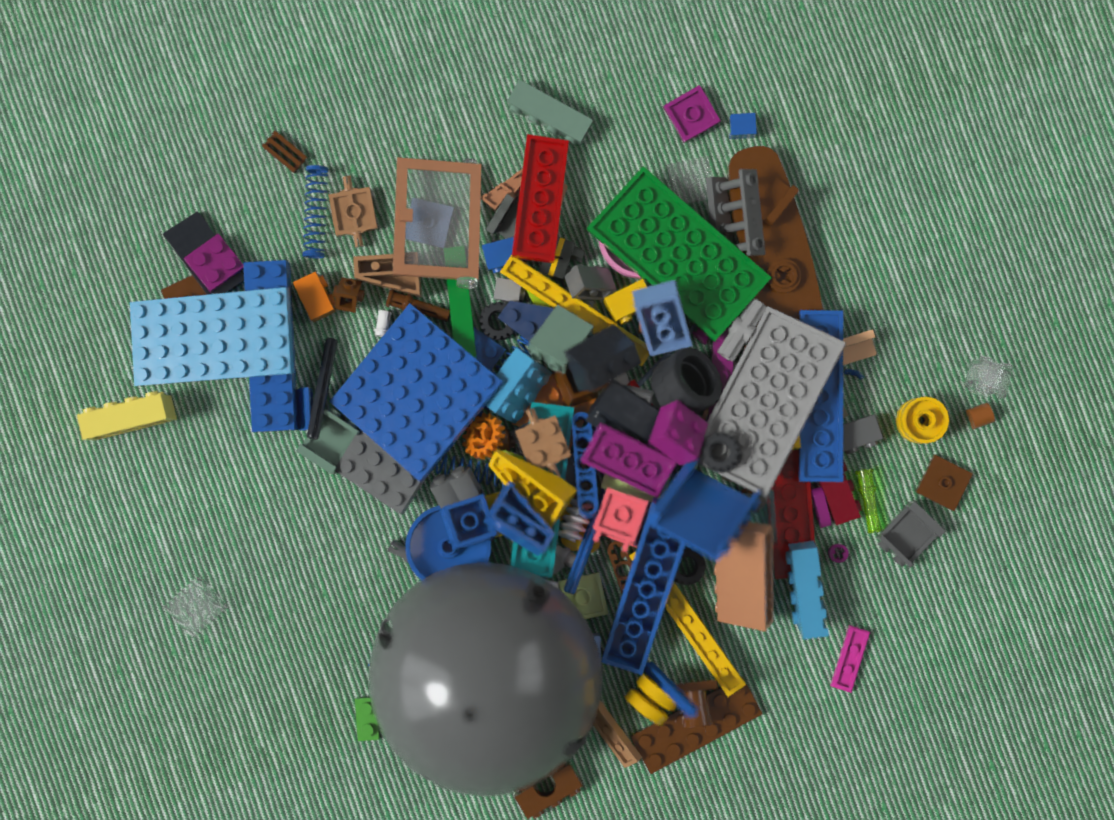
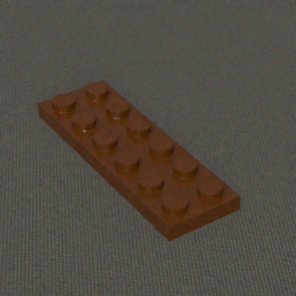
M747 684L729 697L721 687L707 694L709 711L714 725L684 728V712L678 709L668 715V719L662 726L652 723L630 735L649 773L652 774L762 715Z

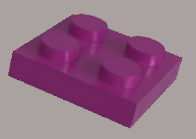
M700 85L663 106L683 143L721 122Z
M219 234L184 258L185 262L210 293L244 269L243 263Z

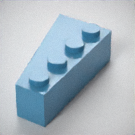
M814 541L788 544L789 551L785 552L787 565L790 564L791 572H787L789 585L792 584L793 592H789L791 605L794 604L795 611L791 613L793 624H797L803 639L829 636L828 628H826L822 619L827 618L823 600H820V597H823L824 594L821 580H818L821 572L817 546Z

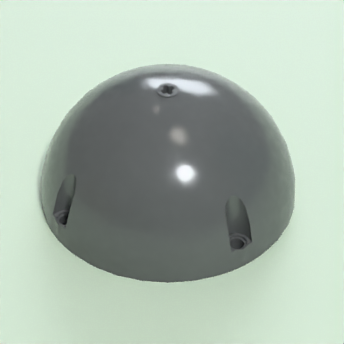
M477 562L455 565L435 572L416 583L397 600L381 622L374 640L369 662V694L372 710L382 735L392 751L410 770L432 781L437 787L464 795L490 797L512 794L530 788L554 775L571 760L579 748L586 743L587 736L595 722L602 695L603 672L599 649L591 628L580 610L561 590L544 578L527 570L500 563ZM540 586L544 589V593L537 594L533 588ZM469 709L474 710L473 714L468 713Z

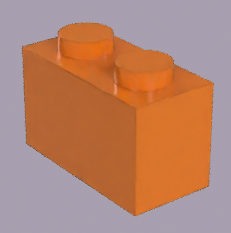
M315 271L293 282L311 321L316 322L337 312L334 307L335 298L333 294H328L325 288L328 286V283L323 275L319 276Z

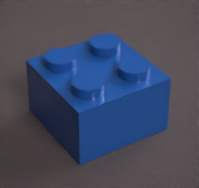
M484 494L444 506L440 510L453 551L493 539L497 535L494 528L483 522L489 512Z

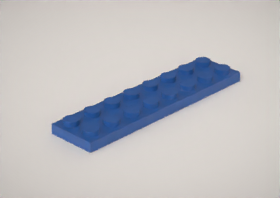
M799 311L800 322L843 341V311ZM843 351L800 432L799 482H843Z

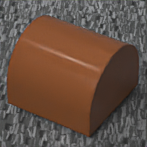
M988 403L966 409L973 430L995 422L994 413Z

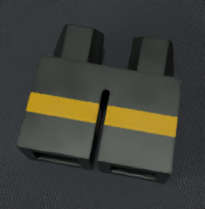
M557 236L554 263L542 262L539 273L545 277L548 276L563 281L565 279L564 276L573 268L568 266L570 259L582 262L585 251L576 247L574 242Z

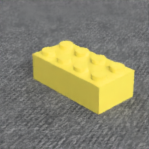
M158 391L146 393L145 398L134 396L124 399L125 403H117L115 401L104 404V408L90 407L83 409V413L77 415L82 439L96 441L175 421L177 418L171 395H165L164 392L158 393Z

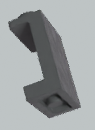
M910 501L875 538L880 541L878 545L886 553L890 551L895 556L893 560L899 566L903 567L905 565L911 568L913 566L912 562L936 537H941L945 530L915 501Z

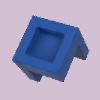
M755 113L730 115V140L754 138L756 136Z

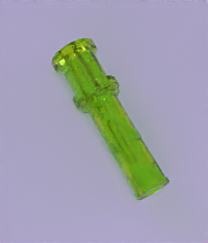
M874 468L855 471L859 481L858 492L862 494L868 533L881 532L874 493L877 486L874 485L872 475Z

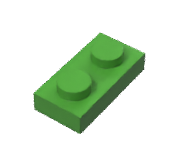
M370 696L356 697L355 711L358 741L379 740V726L372 710Z

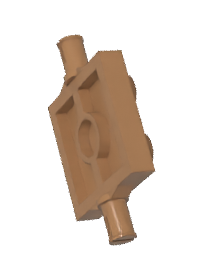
M344 176L342 179L345 189L339 193L328 194L335 234L337 237L353 236L355 248H359V245L360 247L364 246L362 234L378 229L371 188H353L351 176H347V178Z
M535 408L531 409L532 417L529 409L526 412L531 423L515 431L526 461L538 468L548 467L550 473L554 474V470L556 476L559 477L561 475L556 464L560 460L571 456L558 420L556 416L548 419H538Z

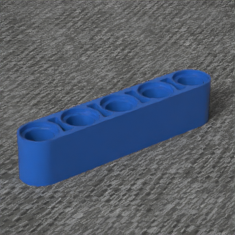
M579 412L572 418L578 511L581 517L591 519L597 514L598 510L596 473L593 467L587 470L579 467L581 458L587 448L581 449L577 444L582 440L590 443L593 437L592 425L587 422L586 427L579 428L576 422L578 420L585 421L587 413ZM583 482H589L592 485V489L584 491L580 486ZM585 503H591L594 506V510L592 512H585L582 506Z

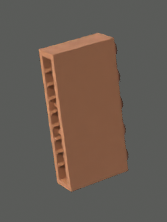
M749 522L746 527L742 525V533L738 540L731 542L733 546L727 556L723 554L720 561H716L714 568L717 581L715 585V593L717 594L715 611L718 614L719 622L766 632L774 622L772 526Z

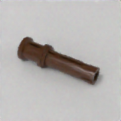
M390 289L386 307L392 306L404 311L410 303L425 316L448 322L450 309L413 299L411 294L403 295Z

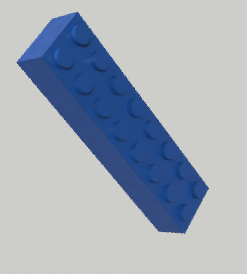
M286 260L243 262L245 291L289 288L294 374L249 377L252 432L299 430L290 263Z
M653 497L601 660L602 663L640 675L643 674L685 546L683 542L648 524L651 512L660 500Z

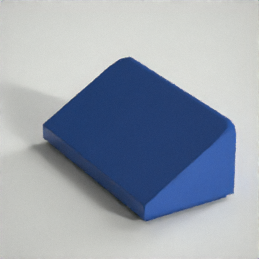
M309 387L297 389L299 431H308L313 406V389Z

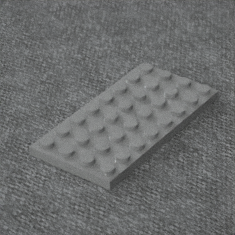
M767 306L707 422L708 427L703 441L708 436H712L713 433L723 432L731 435L737 441L741 450L740 461H738L737 466L733 467L731 471H726L725 473L718 472V474L754 492L760 490V495L767 498L846 345L845 342ZM718 444L712 449V457L716 461L721 462L729 457L730 450L724 444ZM700 452V453H699V456H698V458H699L698 464H700V465H702V466L708 468V467L704 464V462H703V460H702V458H701V452Z

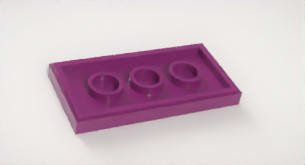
M602 422L599 424L581 458V462L658 498L677 464L663 452Z

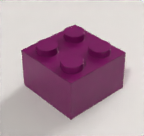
M678 400L660 408L649 443L679 465H683L698 459L708 423Z

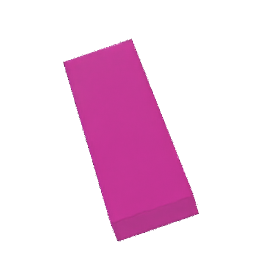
M851 625L848 626L830 684L831 687L852 693L870 635L869 631Z

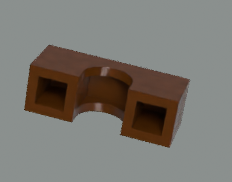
M570 761L552 775L556 783L552 791L541 792L534 785L515 792L514 798L527 820L531 817L533 819L538 818L544 813V809L549 806L554 808L563 802L562 799L568 795L572 797L581 791L580 788L583 787L582 781Z

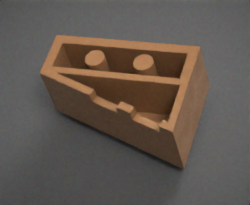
M405 253L404 264L420 265L418 253ZM393 254L353 257L355 279L364 283L422 297L421 277L393 275Z

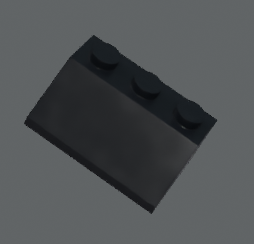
M615 324L609 325L564 351L578 391H595L641 364L635 344Z
M614 379L591 405L585 421L596 428L602 422L648 445L660 409Z

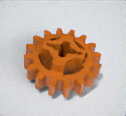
M482 413L481 417L477 415L475 421H472L470 426L466 428L467 433L462 435V438L466 439L462 444L464 447H467L465 451L477 459L485 460L486 456L492 458V452L498 449V445L503 446L501 438L506 436L501 433L505 429L501 425L502 421L490 413L489 415Z

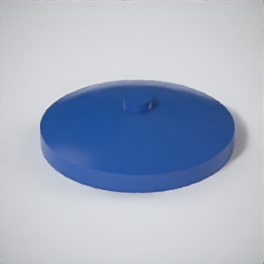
M436 506L422 513L413 522L406 538V556L414 574L420 580H423L435 572L455 565L477 562L488 563L491 553V540L453 551L440 513L441 508Z

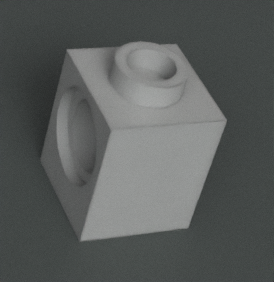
M497 278L494 301L508 303L510 300L519 302L524 300V288L512 280Z

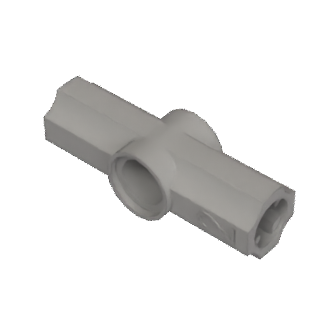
M756 299L750 301L740 317L738 316L728 331V336L717 353L732 362L736 359L743 345L747 344L756 329L755 326L767 308L762 302Z

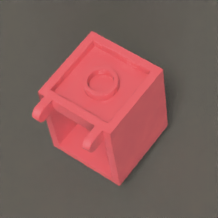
M607 488L593 527L596 531L594 541L599 542L600 537L604 536L624 543L622 551L627 552L629 545L637 548L651 506L650 503Z

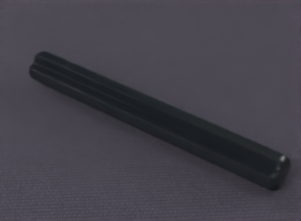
M327 338L325 341L307 431V438L317 440L320 436L338 340L335 338Z

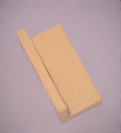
M873 329L843 338V342L846 343L843 349V365L877 354L872 340L875 338Z

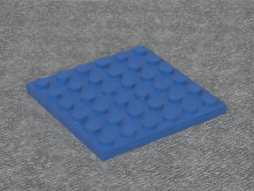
M409 303L329 402L418 481L423 482L504 382Z

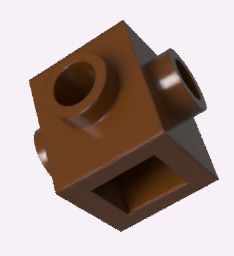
M341 277L339 285H335L333 291L335 309L356 313L359 302L363 303L365 290H362V281Z

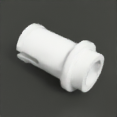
M378 311L377 326L374 329L375 336L382 337L387 332L392 312Z

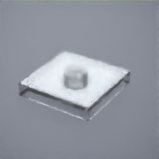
M709 156L667 164L672 191L686 204L708 199L706 178L713 177Z

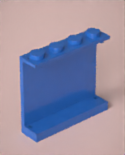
M698 458L683 466L653 508L648 524L719 562L723 554L726 556L729 554L733 546L731 542L733 540L737 541L740 537L742 525L745 527L748 525L752 517L750 513L757 511L761 503L758 500L761 491L758 490L756 494L752 495V498L739 493L696 470L699 462Z

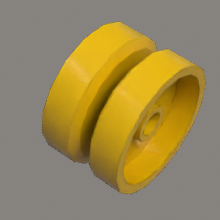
M920 397L910 399L902 404L897 412V430L909 442L917 444L935 442L948 429V411L935 398ZM920 417L924 419L923 424L919 421Z
M643 673L636 681L637 686L643 693L631 688L625 695V699L644 717L662 726L668 719L667 713L662 708L674 711L677 705L648 675Z

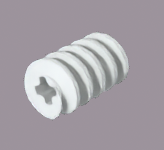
M574 495L576 499H572L570 502L573 507L566 508L570 515H563V519L567 523H560L559 525L564 531H558L560 537L572 542H576V539H583L579 532H586L582 524H589V521L579 514L577 495ZM585 503L582 506L585 512H590L588 509L594 508L591 503Z

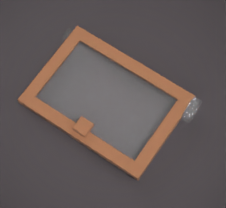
M397 157L393 275L455 279L459 288L473 289L478 287L481 164H477V160L465 159L464 163Z

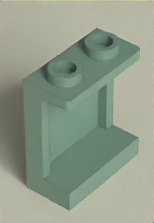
M557 305L529 342V353L534 359L547 363L552 370L565 373L568 362L564 351L592 336L593 325Z
M333 408L330 410L325 409L319 439L312 440L306 438L304 443L300 444L296 452L330 474L336 473L337 464L355 435L360 433L358 426L350 419L347 422L341 419L342 414Z

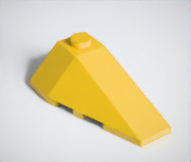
M499 449L495 451L489 463V467L504 485L511 481L518 493L528 501L529 506L535 513L540 515L550 528L553 527L569 506L577 491L562 478Z

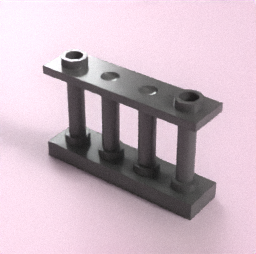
M740 169L739 178L727 181L726 177L706 178L710 225L732 244V232L745 229L746 242L734 245L740 251H747V256L765 255L757 169ZM740 187L742 199L729 202L728 190ZM743 208L744 221L731 223L730 211Z

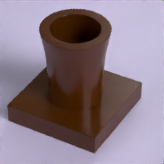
M716 680L675 684L699 709L696 717H688L684 713V728L714 725L709 711L706 690L717 689Z

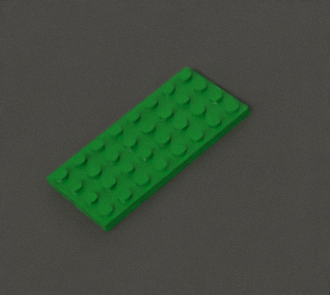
M644 166L587 227L588 232L650 286L675 280L685 316L714 342L771 279L765 271Z

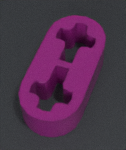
M822 487L811 489L812 503L819 527L831 526V518Z

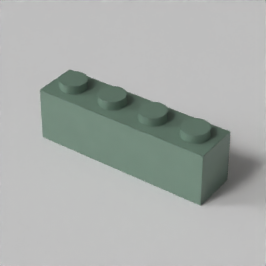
M520 79L507 100V105L512 113L518 116L521 114L525 115L532 124L545 126L547 132L555 136L559 134L565 137L564 140H569V144L573 146L576 144L582 145L593 125V119Z

